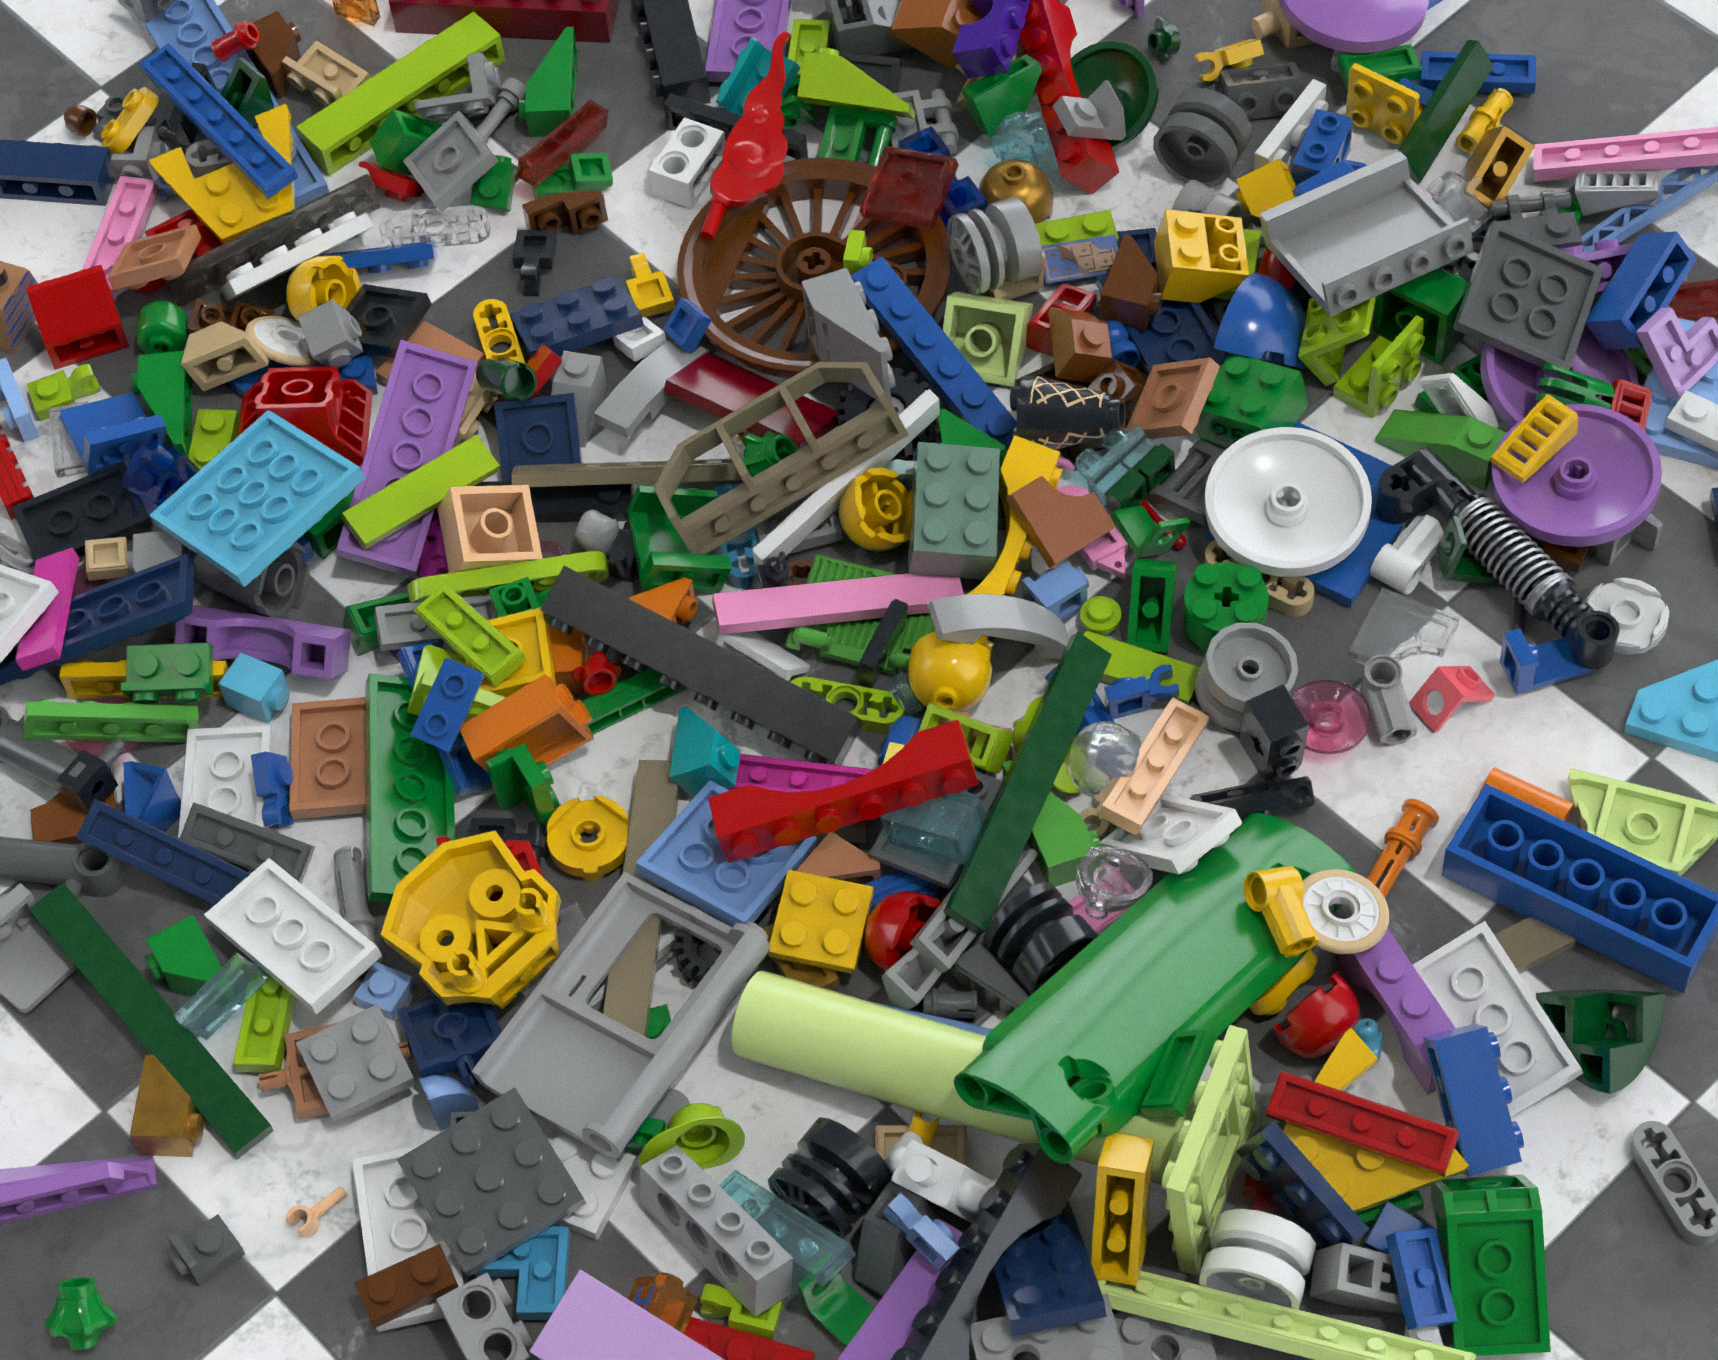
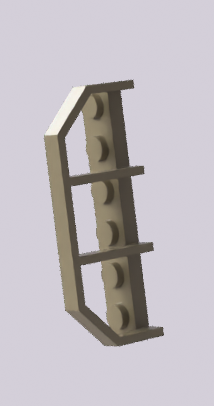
M817 362L679 443L654 485V489L669 520L692 554H707L902 440L909 434L867 362ZM825 382L870 383L880 403L816 440L795 400ZM787 405L808 445L756 476L751 477L731 438ZM723 443L744 483L680 519L671 498L692 460Z

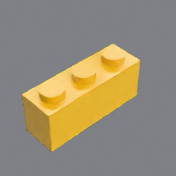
M1114 1133L1105 1138L1097 1165L1091 1265L1096 1279L1137 1286L1147 1243L1154 1152L1153 1138Z

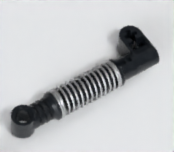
M1430 447L1418 450L1382 473L1375 503L1376 512L1380 518L1393 524H1402L1432 507L1447 522L1448 526L1452 516H1459L1466 542L1469 544L1465 549L1469 548V553L1475 555V559L1481 561V565L1487 567V571L1493 573L1495 579H1500L1499 584L1506 585V590L1508 592L1512 591V596L1518 598V602L1524 604V608L1539 621H1546L1551 624V627L1558 631L1561 637L1565 638V641L1571 646V656L1576 663L1584 668L1600 669L1606 667L1611 662L1620 632L1617 620L1609 613L1593 610L1576 592V583L1567 573H1563V569L1556 566V562L1550 560V556L1544 554V550L1538 548L1535 542H1531V538L1525 535V532L1519 529L1516 523H1512V519L1506 517V513L1501 511L1500 507L1495 505L1492 499L1484 493H1476Z

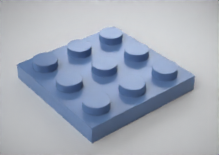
M709 780L637 860L636 874L732 927L736 923H754L783 889L788 869L796 871L817 847L818 838L815 836L809 837L789 846H780L755 854L747 859H739L728 863L716 836L708 797L729 790Z

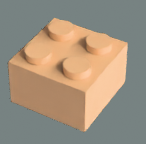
M529 485L449 488L438 507L449 573L543 559Z

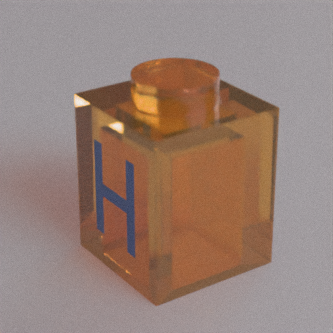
M660 1272L657 1276L636 1277L628 1299L684 1334L698 1297L683 1287L684 1283L680 1278L669 1273Z

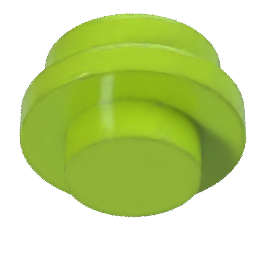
M1096 596L1090 598L1080 609L1081 624L1087 631L1102 636L1109 635L1121 622V608L1115 600L1109 597Z

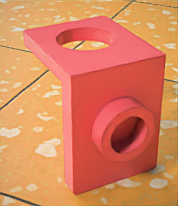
M1438 666L1410 700L1409 704L1433 732H1438L1462 702H1490L1495 694L1470 666ZM1434 690L1440 692L1444 699V707L1438 715L1430 713L1426 705L1429 693Z

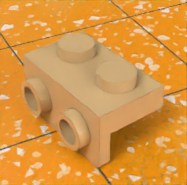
M315 41L297 62L288 56L281 61L288 72L287 80L301 92L305 89L312 92L314 98L325 107L371 78L368 72L318 41Z

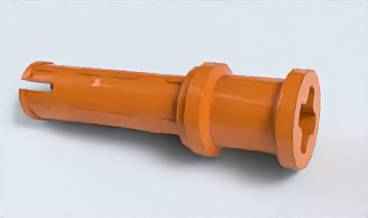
M1407 799L1404 801L1401 808L1403 813L1395 827H1390L1386 831L1384 836L1386 846L1366 878L1375 885L1384 869L1387 868L1389 870L1378 888L1384 898H1386L1394 886L1408 859H1413L1420 854L1422 850L1421 842L1429 828H1434L1439 822L1437 812L1420 800ZM1414 825V829L1411 831L1409 827Z

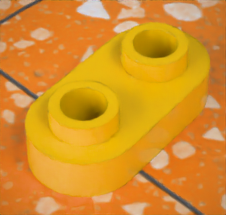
M147 87L131 90L123 101L122 107L124 109L118 118L110 120L102 130V147H109L111 154H122L130 146L154 112L159 102V96Z
M1309 949L1249 1006L1255 1015L1276 1014L1285 1007L1287 998L1300 984L1312 977L1318 961L1313 950Z

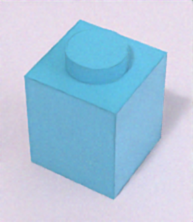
M241 652L218 683L227 707L267 724L270 723L277 711L283 710L290 695V689L282 669Z

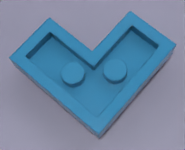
M550 1226L475 1273L476 1277L487 1272L490 1277H519L516 1306L518 1320H549L566 1293L571 1237L569 1226Z

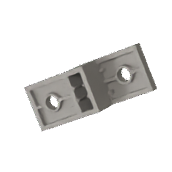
M1108 1293L1102 1294L1107 1317L1018 1336H1012L1006 1316L971 1323L970 1339L976 1360H1013L1021 1352L1034 1353L1039 1360H1158L1151 1351L1156 1344L1161 1342L1170 1343L1177 1348L1178 1355L1173 1360H1217L1210 1333L1127 1312L1113 1314Z

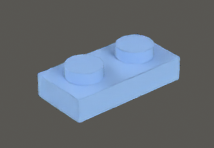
M0 359V402L7 400L9 405L2 408L10 430L19 428L24 442L39 437V434L7 359Z

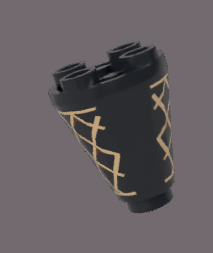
M1025 375L1020 387L1011 388L1010 407L1012 411H1017V427L1013 429L1012 440L1015 435L1058 450L1113 435L1115 431H1123L1126 420L1125 403L1123 398H1114L1113 394L1035 375Z

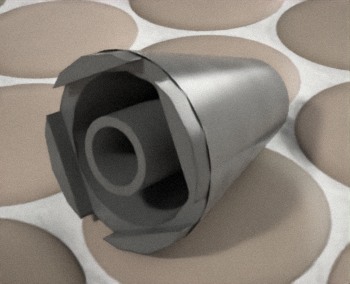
M297 541L245 587L198 554H195L193 558L195 578L198 582L262 616L280 619L288 618L289 616L285 614L290 608L298 609L308 588L310 570L309 564L303 563L300 553L306 552Z

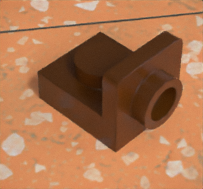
M1112 359L1088 388L1113 394L1114 398H1123L1124 403L1126 401L1132 403L1133 401L1138 402L1147 379L1138 368Z

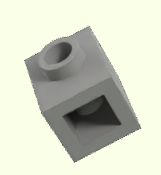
M333 300L298 317L305 335L302 344L311 360H317L325 366L341 367L348 364L352 357L363 352L358 338L362 336L358 322L350 315L349 311Z

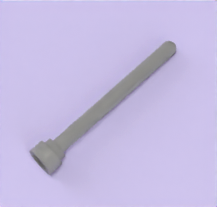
M507 78L501 85V90L497 91L496 105L475 129L484 142L509 112L519 110V100L525 99L526 86L519 80L514 78ZM426 192L421 195L413 206L414 212L419 216L425 215L434 205Z

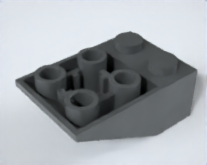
M825 0V9L828 20L831 22V30L837 50L844 53L875 56L913 48L889 34L901 0Z

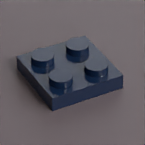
M574 393L533 397L523 402L510 400L494 402L503 481H512L511 473L515 465L583 463Z

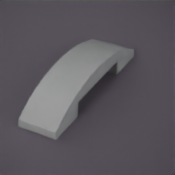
M969 594L933 599L927 604L937 637L941 640L972 645L981 635L1035 644L1038 656L1059 660L1069 641L1066 627L1055 613L1025 599L1004 595Z

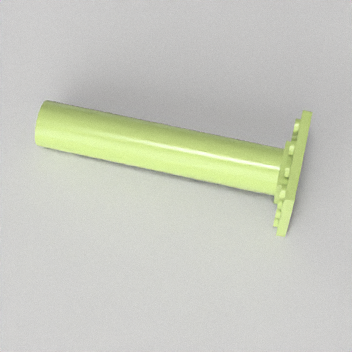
M758 971L745 987L738 1003L732 1026L731 1042L733 1052L737 1057L1017 1142L1039 1143L1031 1120L976 1109L965 1103L958 1095L954 1086L955 1076L982 1053L985 1035L767 971ZM1229 1025L1224 1040H1217L1210 1056L1209 1065L1212 1067V1071L1208 1081L1201 1080L1198 1083L1184 1117L1149 1118L1140 1110L1116 1132L1154 1139L1151 1182L1162 1185V1189H1166L1167 1192L1165 1209L1170 1211L1168 1229L1174 1235L1172 1251L1177 1254L1179 1271L1195 1276L1199 1272L1211 1240L1216 1218L1222 1212L1242 1159L1236 1150L1250 1139L1257 1120L1248 1030ZM1074 1075L1067 1080L1070 1088L1080 1079V1076ZM1106 1137L1095 1138L1074 1159L1098 1165Z

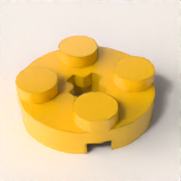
M593 796L594 800L580 801L579 797L568 800L555 810L547 824V845L553 862L564 872L582 877L584 880L591 882L600 880L606 873L616 869L623 863L626 854L630 826L627 813L617 802L604 796ZM594 830L599 831L597 840L591 843L583 842L580 835L582 832L585 831L591 834Z

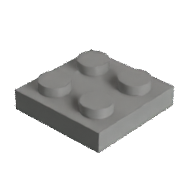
M458 111L407 156L403 162L431 201L443 211L498 162V159L468 119Z
M378 1004L296 1042L334 1123L416 1084Z

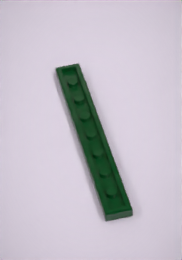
M1080 632L1072 635L1068 641L943 911L978 935L986 932L1112 656L1111 653Z
M64 882L28 908L34 919L150 1055H154L191 1097L196 1110L203 1115L205 1121L238 1159L274 1131L267 1119Z

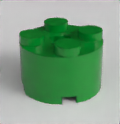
M1230 562L1204 563L1195 569L1194 575L1189 580L1185 589L1183 627L1188 640H1192L1200 647V652L1206 654L1211 639L1225 627L1236 623H1258L1267 626L1269 593L1262 579L1261 572L1253 566H1244Z

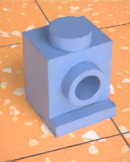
M1068 561L1055 569L1046 570L1036 581H1033L1029 576L1022 580L1023 599L1049 609L1062 621L1078 613L1082 605L1087 601L1088 579L1079 567L1075 566L1073 568Z

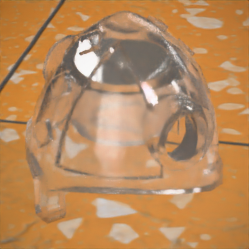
M1448 170L1443 176L1434 180L1426 191L1432 196L1431 199L1454 222L1467 217L1471 233H1473L1491 217V211L1480 204L1474 191L1482 183V179L1477 175L1467 183L1464 181L1465 177Z
M1090 846L1082 857L1080 864L1076 867V885L1081 898L1085 902V912L1091 918L1097 920L1105 919L1108 913L1118 912L1134 905L1146 894L1153 880V872L1143 859L1129 851L1114 847L1094 848ZM1107 862H1117L1120 867H1112Z

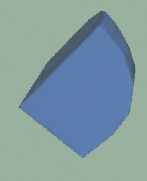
M431 1075L419 1078L422 1091L440 1132L450 1127V1112H468L480 1109L477 1100L469 1089L452 1077Z

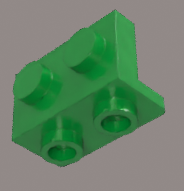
M524 743L514 748L500 751L494 758L486 762L501 811H505L525 801L536 821L544 823V831H546L548 821L555 812L554 808L559 806L558 798L551 787L554 781L548 767L543 760L536 763Z

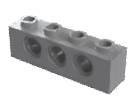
M678 1145L640 1166V1203L754 1316L759 1315L791 1294L793 1257Z

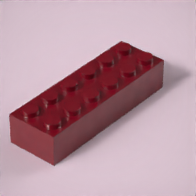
M389 0L396 33L438 35L456 21L461 20L474 11L497 31L501 38L557 40L566 27H574L576 41L611 43L619 0Z

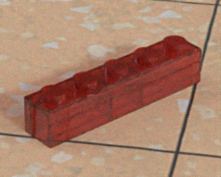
M588 100L586 104L518 159L517 177L536 187L570 158V154L576 153L607 127L606 121L609 110L592 100Z

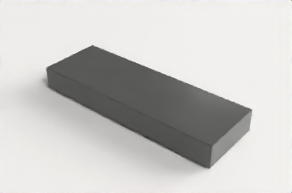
M195 802L192 804L179 838L211 855L254 871L270 858L301 884L316 847Z

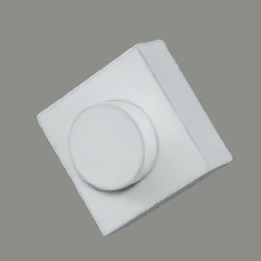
M642 317L644 326L613 337L615 347L634 362L646 358L667 341L665 332L646 317Z

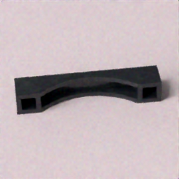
M1018 1143L1005 1157L1003 1162L1004 1169L995 1185L984 1194L981 1200V1210L975 1221L962 1233L958 1241L959 1249L950 1265L945 1267L938 1275L933 1295L927 1305L916 1314L912 1322V1332L904 1346L894 1353L891 1360H970L971 1323L978 1296L989 1272L1002 1253L1021 1234L1041 1221L1062 1213L1082 1174L1069 1163L1060 1164L1053 1161L1045 1154L1039 1143Z

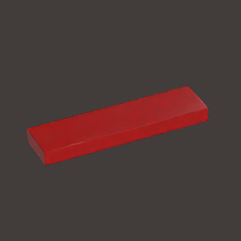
M1284 1071L1279 1073L1266 1111V1117L1442 1177L1446 1176L1460 1131Z

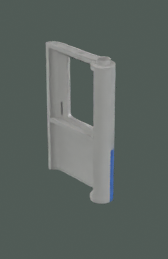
M624 872L471 1072L479 1083L498 1096L515 1087L531 1114L601 1153L618 1158L769 953L771 947L767 941L768 935L760 926L752 922H747L746 924L736 923L731 927L707 915L698 908L690 906ZM658 917L721 950V954L663 1033L656 1039H650L589 1007L587 1002L651 918Z

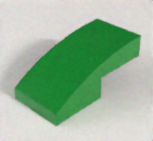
M608 153L570 154L569 164L531 165L530 178L535 200L571 191H601L613 185Z

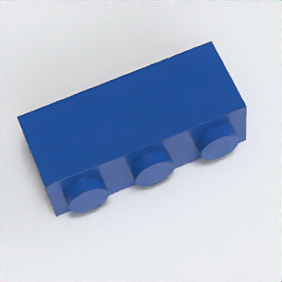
M1672 231L1640 234L1588 315L1585 323L1605 350L1643 347L1636 331L1660 308L1668 307L1697 260L1679 233Z
M1474 1023L1423 1037L1445 1126L1460 1131L1455 1149L1469 1164V1169L1463 1174L1472 1176L1522 1162L1519 1149L1524 1147V1140L1518 1123L1516 1121L1512 1122L1507 1104L1512 1103V1093L1507 1079L1504 1076L1500 1077L1496 1059L1501 1057V1052L1495 1034L1488 1032L1487 1026Z

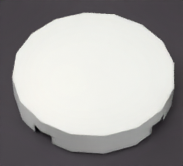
M1624 577L1613 579V583H1607L1604 586L1602 583L1596 586L1586 599V603L1593 610L1609 613L1619 623L1620 632L1614 653L1624 655L1645 653L1657 646L1666 634L1669 619L1667 603L1665 607L1664 602L1661 600V594L1654 587L1641 580Z

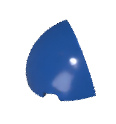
M1253 273L1240 284L1234 293L1221 321L1213 348L1255 359H1264L1288 366L1309 369L1298 358L1301 339L1305 329L1306 312L1298 299L1285 286L1268 276Z

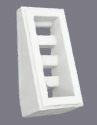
M1454 373L1423 376L1419 381L1421 387L1440 414L1469 416L1495 428L1502 421L1494 408Z

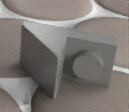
M1108 80L1104 81L1088 99L1061 96L1053 105L1068 136L1120 141L1126 137L1124 109Z

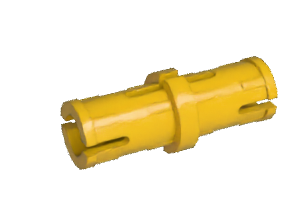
M1502 88L1494 89L1485 103L1475 108L1471 113L1468 125L1456 138V144L1460 150L1471 154L1476 149L1486 130L1500 126L1502 116L1513 105V97L1507 90Z

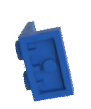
M127 393L60 411V420L88 475L124 461L125 465L163 455L166 425L160 414L146 417L134 393Z

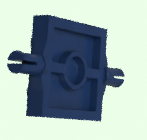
M426 986L429 993L428 996L418 1003L397 1010L421 1077L443 1075L458 1069L464 1086L472 1087L469 1074H471L475 1086L478 1085L479 1082L471 1071L476 1066L475 1063L480 1061L502 1032L491 1004L468 1002L451 1004L447 1007Z

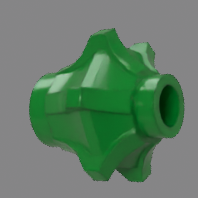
M770 431L765 432L764 437H757L748 433L741 439L745 446L742 460L751 477L756 476L798 451V447L791 437L784 434L776 436Z
M77 1277L60 1282L57 1285L58 1295L56 1296L55 1307L44 1321L45 1328L50 1329L51 1336H61L66 1341H69L70 1349L83 1350L96 1346L98 1344L97 1337L100 1336L102 1331L118 1322L117 1315L111 1311V1307L102 1301L94 1278Z

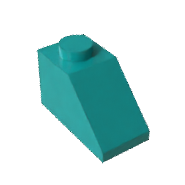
M687 706L680 708L669 778L693 798L709 780L726 789L736 786L740 750Z

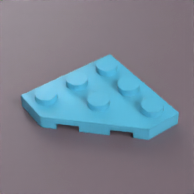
M1718 660L1639 689L1627 719L1624 733L1718 762Z

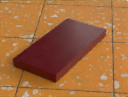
M707 352L666 379L664 392L722 419L780 384ZM801 396L795 400L816 440L838 426L836 410L806 396ZM787 405L745 429L759 437H764L767 431L774 433L776 436L780 434L787 435L794 440L798 450L808 445Z

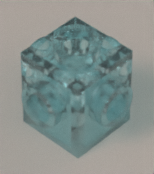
M1024 112L1010 114L1003 118V122L993 132V151L997 158H1001V161L1022 159L1038 165V160L1050 149L1049 132L1043 124L1040 112L1027 115Z

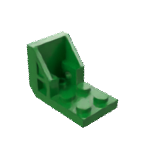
M1523 1174L1449 1178L1432 1183L1431 1199L1441 1252L1447 1259L1448 1283L1458 1320L1451 1323L1452 1348L1476 1354V1356L1551 1352L1543 1217L1538 1187Z

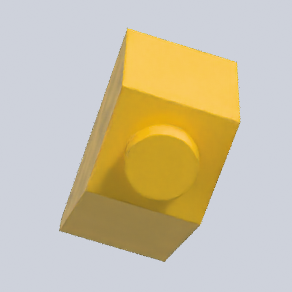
M1279 159L1236 179L1240 188L1236 192V196L1243 205V211L1245 213L1250 211L1251 215L1260 218V213L1297 197L1293 192L1296 184L1287 164Z

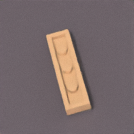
M1172 697L1103 803L1098 816L1137 836L1203 733L1210 716Z

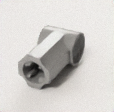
M1376 655L1371 657L1365 664L1360 688L1361 697L1369 705L1380 743H1387L1390 746L1403 744L1408 739L1416 736L1417 727L1401 681L1402 667L1399 661L1392 656ZM1383 679L1386 680L1388 683L1380 684L1375 682L1374 680Z

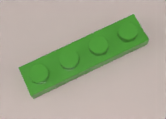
M53 700L26 701L23 739L113 741L119 738L122 741L187 743L188 730L197 729L198 706H184L179 703L146 705L137 702L108 704L95 701H84L81 703L55 702Z

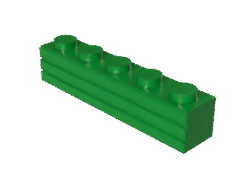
M644 669L643 673L638 672L635 676L625 681H617L609 692L601 695L591 694L589 698L583 700L582 702L592 718V721L587 725L592 735L688 688L682 686L680 691L677 692L656 681L660 675L659 673L651 669Z

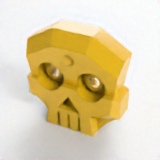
M491 831L442 843L397 883L381 936L386 944L420 969L419 975L426 986L447 1007L451 1004L478 1002L498 1005L503 1009L516 997L518 992L521 993L530 985L529 982L531 980L534 981L543 973V969H547L561 955L558 943L557 921L562 901L558 892L535 869L524 871L498 833ZM496 891L503 892V896L498 901L489 900L492 893ZM444 937H454V940L450 945H440L441 940ZM493 944H500L493 950Z

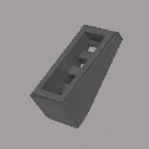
M978 943L959 956L952 965L954 980L967 991L976 990L979 999L1005 1016L1011 1014L1029 998L983 944L980 945Z

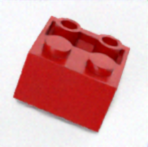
M102 265L25 287L54 370L129 348L120 313Z

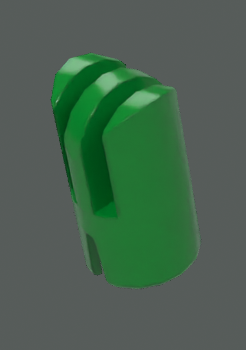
M1549 362L1543 365V373L1560 379L1540 378L1539 389L1552 394L1538 393L1534 401L1540 402L1546 395H1550L1564 405L1587 404L1611 409V404L1599 399L1600 395L1614 398V388L1610 383Z

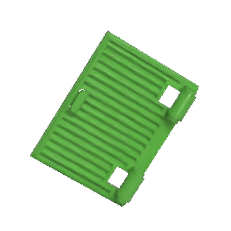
M816 554L806 584L897 574ZM930 613L907 615L906 626L882 670L883 673L896 676L898 669L908 671L912 647L921 637L935 631ZM882 618L791 627L786 646L799 651L802 644L820 648V656L859 666V661Z

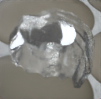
M1108 721L1097 722L1080 730L1076 739L1072 742L1071 751L1066 762L1067 774L1077 790L1088 797H1094V795H1099L1100 790L1108 787L1111 779L1132 776L1137 765L1139 749L1141 748L1140 736L1120 724Z

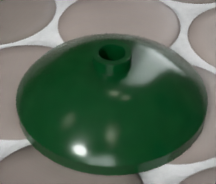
M1118 41L1099 42L1076 53L1071 58V66L1082 98L1088 99L1104 81L1108 80L1124 109L1126 137L1122 141L1109 140L1113 150L1128 144L1145 129L1157 106L1159 83L1152 63L1137 48Z

